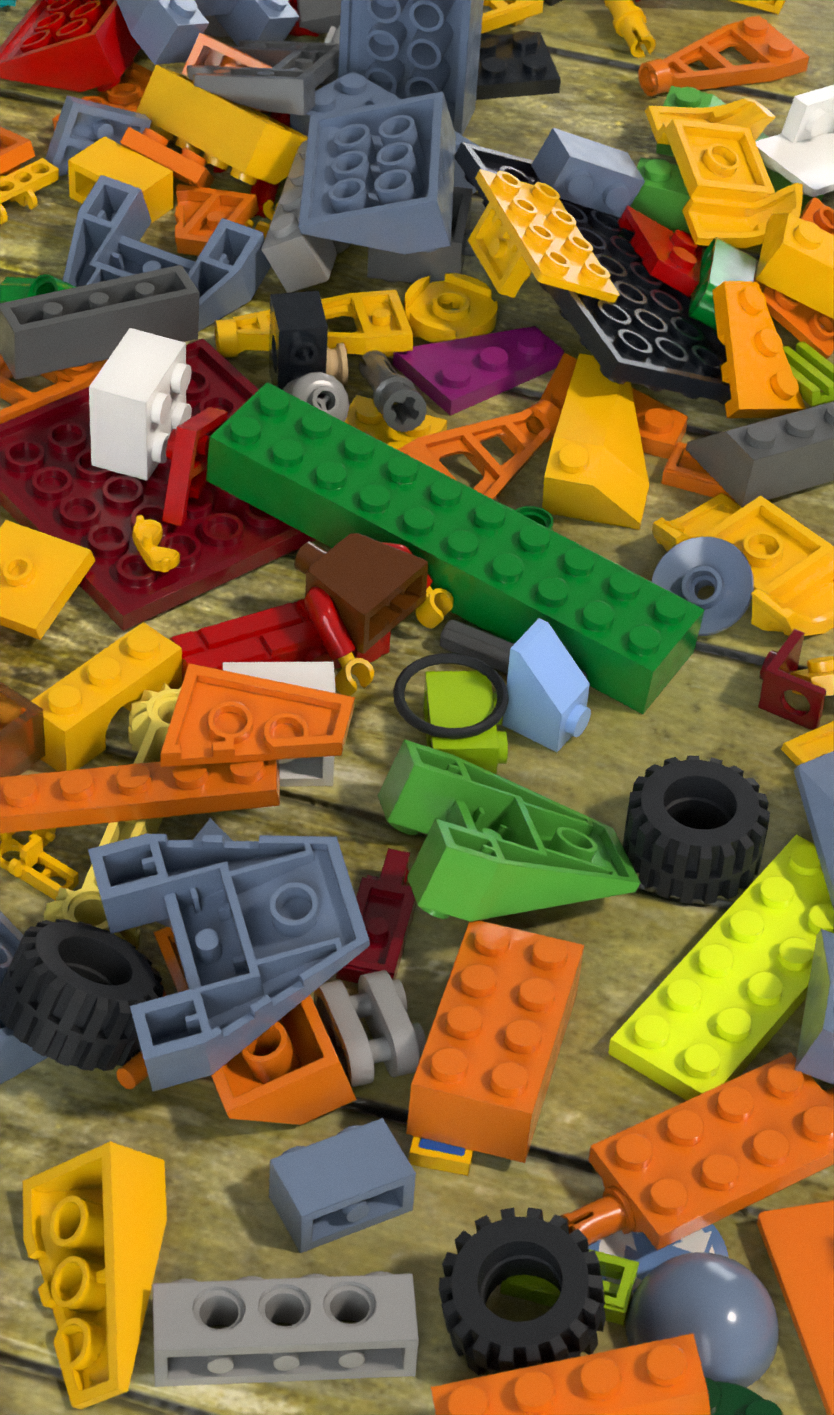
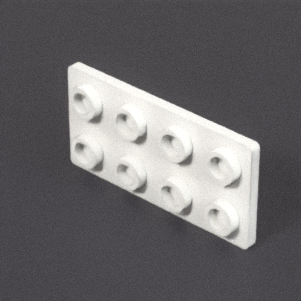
M834 85L794 96L781 134L755 141L765 166L780 173L793 184H803V194L810 197L834 191Z

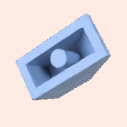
M540 618L510 648L506 685L509 701L506 712L503 715L502 725L558 752L572 736L579 737L589 722L591 709L587 707L590 683L550 624Z

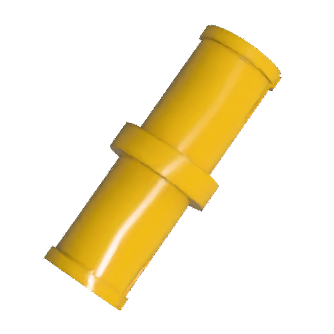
M604 0L605 6L613 16V27L619 36L624 37L630 53L636 58L646 57L640 45L644 44L650 55L656 47V41L646 26L647 19L643 10L635 6L633 0Z

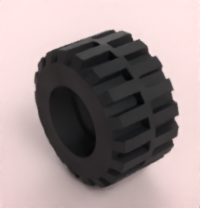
M687 755L686 760L679 761L676 757L665 759L663 767L654 764L646 769L645 777L639 776L633 784V791L630 792L623 848L635 872L640 873L639 880L646 888L652 886L658 888L657 895L667 899L671 895L680 897L681 903L692 904L693 899H701L704 904H711L717 902L718 896H722L727 900L735 897L738 894L739 888L747 889L752 884L754 875H758L761 866L770 812L767 811L769 802L766 794L759 793L760 785L753 778L743 777L744 771L735 765L726 767L722 765L723 760L712 757L710 761L700 760L699 756Z
M56 919L55 922L45 920L38 922L36 927L30 926L20 941L0 986V1012L2 1013L0 1019L6 1027L14 1031L13 1035L20 1042L33 1048V1051L43 1057L47 1056L57 1063L66 1066H76L81 1070L93 1071L94 1068L103 1071L114 1070L116 1065L123 1066L131 1057H134L140 1045L130 1006L162 997L164 986L160 984L162 978L159 971L152 967L153 963L147 956L136 950L135 946L119 938L114 933L110 934L105 929H100L80 921L77 923L66 919Z
M528 1207L526 1217H516L514 1208L500 1210L501 1220L491 1223L489 1217L485 1215L475 1221L477 1232L473 1236L464 1230L454 1240L457 1254L447 1252L442 1263L445 1277L439 1278V1294L452 1346L459 1357L465 1355L469 1369L478 1376L484 1369H487L489 1375L580 1357L582 1352L588 1355L593 1354L598 1346L597 1331L604 1330L606 1319L603 1279L595 1250L589 1251L588 1239L579 1229L569 1234L568 1221L555 1214L550 1222L543 1220L542 1209ZM517 1275L543 1278L552 1283L561 1292L558 1300L548 1312L536 1319L524 1322L500 1318L486 1307V1303L495 1288L507 1280V1278Z

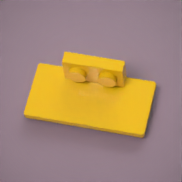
M479 170L475 179L489 203L467 241L499 294L515 298L523 282L533 273L536 280L540 283L615 303L619 293L610 280V273L599 263L592 252V245L584 239L576 226L575 218L566 211L559 200V193L554 188L541 182H537L535 185L521 182L512 174L504 171H498L495 174Z

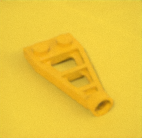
M396 289L348 293L321 299L326 319L340 316L352 317L357 331L352 333L328 332L327 347L329 349H334L337 343H344L347 354L364 355L368 351L376 350L381 351L386 357L393 356L394 352L413 351V332ZM270 310L236 316L233 319L215 320L216 351L224 358L238 357V354L245 350L269 351Z

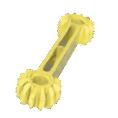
M163 683L160 692L144 690L140 701L132 703L129 713L128 740L132 751L138 752L134 764L161 761L160 754L181 687L179 689H171L167 684ZM163 817L108 823L99 846L143 834H157ZM92 864L81 889L72 891L66 888H59L56 901L46 904V910L43 914L44 921L55 922L56 919H66L77 923L80 921L110 932ZM141 926L114 933L119 938L135 946L136 950L140 945L139 928Z

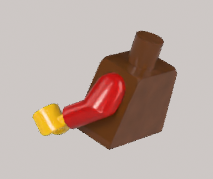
M353 533L346 536L329 551L313 542H307L300 548L295 558V568L306 575L305 608L332 660L338 659L342 667L335 677V686L342 695L352 696L357 691L356 681H354L351 674L358 678L363 688L367 687L374 677L373 666L363 658H355L352 651L356 649L364 654L414 610L418 621L426 628L433 629L444 620V616L453 608L454 599L450 592L442 588L433 590L430 586L433 580L427 574L428 561L413 555L403 544L379 542L362 534Z

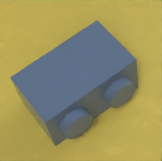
M552 128L531 165L541 183L554 188L559 193L561 199L616 217L621 216L627 205L631 206L645 182L627 152L556 128Z
M381 1118L362 1126H349L333 1137L308 1146L290 1148L280 1156L270 1159L269 1198L299 1252L303 1253L412 1211L416 1173L386 1122Z

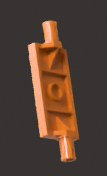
M790 1052L591 1145L588 1161L602 1178L605 1190L602 1198L570 1213L560 1215L568 1221L569 1234L579 1229L588 1239L589 1246L620 1230L624 1234L643 1232L658 1251L833 1165L834 1087L825 1091L810 1075L796 1071V1058Z

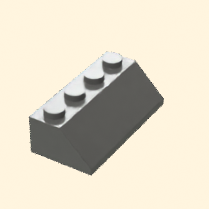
M834 401L688 441L686 450L741 507H744L760 495L769 500L834 481Z

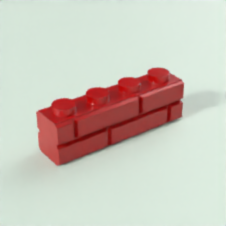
M305 598L297 602L287 603L170 638L172 642L182 648V683L189 663L223 670V662H334V670L342 667L338 659L332 660L305 608ZM391 631L364 654L356 649L352 651L354 657L363 658L371 663L382 655L388 654L390 652Z

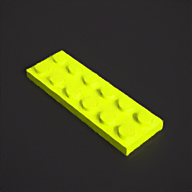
M797 834L613 1035L610 1039L609 1055L686 1101L741 1075L806 999L817 934L821 929L834 933V909L815 844Z

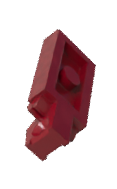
M388 848L380 877L372 875L362 877L356 899L369 937L370 946L336 973V979L358 983L360 975L386 970L392 980L396 979L417 904L410 883L407 882L410 852Z

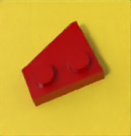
M627 205L618 219V224L620 227L635 233L630 243L635 252L641 256L642 263L648 273L690 297L700 280L702 248L694 244L692 236L682 230H675L673 232Z

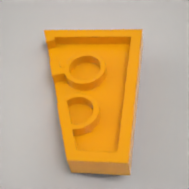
M722 282L712 292L717 337L726 348L727 362L721 365L722 381L730 384L731 400L725 403L726 417L775 418L806 409L799 391L798 382L792 373L783 349L782 340L776 331L766 305V298L758 282Z

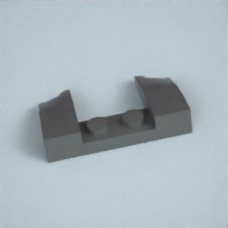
M239 40V47H231L272 66V68L187 66V78L193 80L194 86L237 104L269 112L304 116L315 107V88L318 85L325 86L338 79L339 43Z

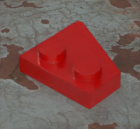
M208 407L177 426V429L172 430L166 447V457L171 460L162 522L178 526L184 525L187 519L188 498L198 499L207 482L209 437L226 422L228 411Z

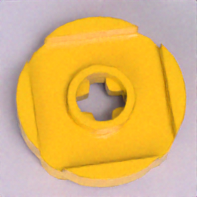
M445 273V281L430 283V276L414 282L405 293L404 311L412 329L413 337H420L426 341L437 343L490 334L496 326L498 303L497 300L494 301L491 298L492 290L484 282L464 274Z

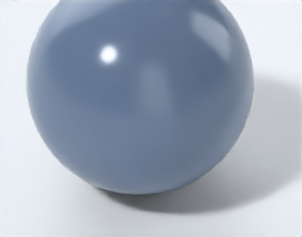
M694 1252L670 1258L659 1264L643 1278L636 1288L627 1310L626 1335L629 1345L633 1346L693 1333L704 1377L714 1381L734 1383L746 1388L764 1375L774 1360L778 1345L779 1326L771 1296L753 1272L726 1256L709 1252Z

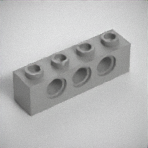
M376 1271L360 1276L328 1277L323 1274H309L301 1278L263 1279L256 1276H247L229 1281L199 1282L194 1279H179L171 1283H153L155 1387L415 1376L419 1337L413 1274H391L389 1272ZM342 1320H353V1321H356V1322H358V1323L347 1324V1323H343V1322H340V1321H342ZM281 1322H286V1323H291V1324H293V1325H291V1326H278V1325H275V1324H276V1323H281ZM224 1325L227 1326V1328L214 1329L211 1328V1326Z

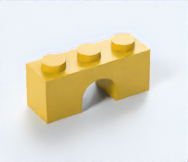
M144 622L136 626L26 704L28 751L56 771L80 769L106 750V731L108 725L122 706L131 711L132 703L140 701L144 690L160 692L163 683L167 684L171 689H179L182 686V648Z

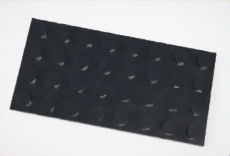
M461 142L454 155V159L465 173L464 177L467 182L473 185L483 198V205L487 207L489 201L475 179L480 169L495 174L498 171H504L512 174L519 181L532 185L541 182L531 166L534 160ZM559 198L566 211L575 218L576 226L584 239L592 245V252L601 266L610 273V280L617 289L619 296L615 303H611L540 282L539 284L557 303L561 316L570 322L580 336V343L592 353L600 364L601 373L609 380L618 384L631 382L644 385L656 392H661L664 389L681 393L690 399L696 400L702 397L716 400L725 405L726 402L731 400L730 384L722 381L721 365L727 362L726 348L718 339L716 330L688 316L691 296L688 297L648 273L642 263L641 256L635 252L630 243L635 233L620 227L618 224L619 217Z

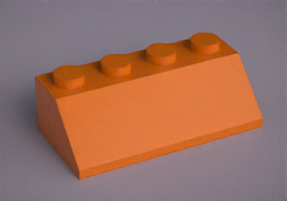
M169 927L162 928L154 932V935L177 992L186 991L188 986L172 929ZM311 995L211 1075L229 1119L302 1125L357 1100Z

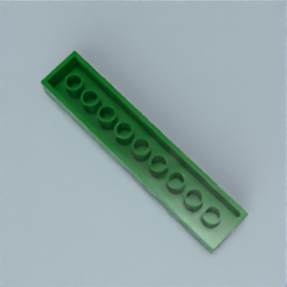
M268 382L209 437L207 482L331 548L353 533L362 534L379 542L405 545L413 555L428 561L427 574L433 580L430 585L432 589L442 588L451 593L454 604L450 612L512 643H516L539 618L548 622L579 669L585 671L588 675L587 680L590 683V687L641 714L646 712L694 653L705 609Z

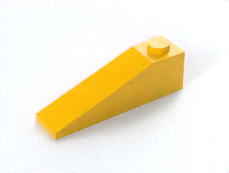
M579 353L544 475L542 508L553 515L640 530L649 491V480L631 382L618 384L609 380L601 373V366L593 355Z

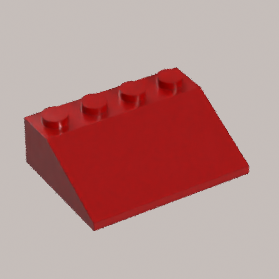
M37 0L0 47V79L75 92H83L96 88L99 92L106 91L121 82L120 77L126 68L134 63L133 58L142 48L130 34L116 0Z

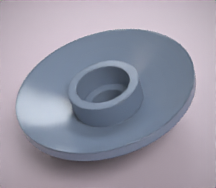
M695 537L671 548L659 561L651 581L705 609L698 636L717 634L734 625L749 607L752 599L751 593L754 591L753 572L747 558L736 546L716 537ZM702 587H714V593L711 597L707 599H699L697 597L698 591Z

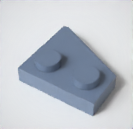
M66 96L45 160L59 169V176L69 174L68 160L105 136L121 144L120 141L128 127L143 133L145 128L149 129L152 121L144 114Z

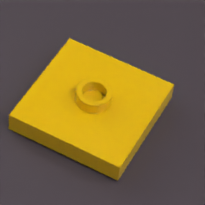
M5 520L0 527V625L41 640L94 564L95 558L92 551Z

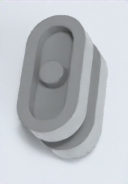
M386 970L360 975L358 981L359 994L349 996L346 987L340 980L322 984L314 991V1004L351 1088L372 1083L374 1081V1064L384 1062L388 1073L393 1078L416 1072L426 1044V1038L419 1023L412 1024L408 1017L406 994L399 979L392 980ZM359 1018H365L373 1037L372 1040H368Z

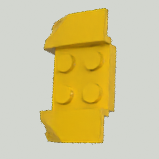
M742 98L732 103L706 108L648 106L645 113L656 143L671 146L690 199L682 212L695 245L709 246L711 241L717 237L736 248L753 247L763 244L767 221L772 214L791 213L800 218L803 184L794 183L775 192L755 143L766 126L776 118L763 105L753 99Z
M721 493L679 518L667 521L661 517L653 523L652 533L657 543L663 545L666 552L677 544L691 538L716 537L733 544L744 554L751 566L754 577V591L751 593L752 625L764 631L783 632L784 635L790 636L794 629L804 632V636L824 634L834 628V546L761 495L744 507H741Z

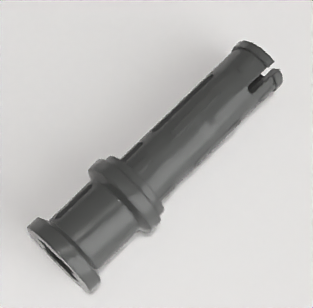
M376 350L368 351L362 356L366 365L359 362L358 366L361 375L374 391V405L382 414L389 427L400 432L412 431L425 419L427 412L425 400L417 392L410 379L404 375L397 374L385 354Z

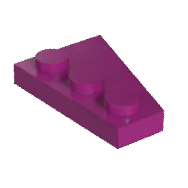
M536 326L414 346L413 351L394 352L393 366L451 416L556 369L564 354V350Z

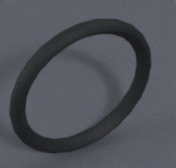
M456 653L429 655L412 662L400 673L393 689L394 704L399 714L408 724L428 735L446 739H463L488 731L501 720L506 712L509 701L508 690L502 677L491 666L471 656ZM438 664L464 665L479 671L492 682L497 693V703L487 718L472 726L462 728L435 726L423 721L409 709L404 694L406 684L413 675L429 666Z

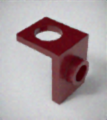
M794 629L778 652L771 650L763 662L759 676L763 683L758 708L807 729L814 730L820 725L826 689L789 673L798 669L805 634ZM793 690L801 693L808 700L810 710L799 711L791 707L785 700L784 692Z

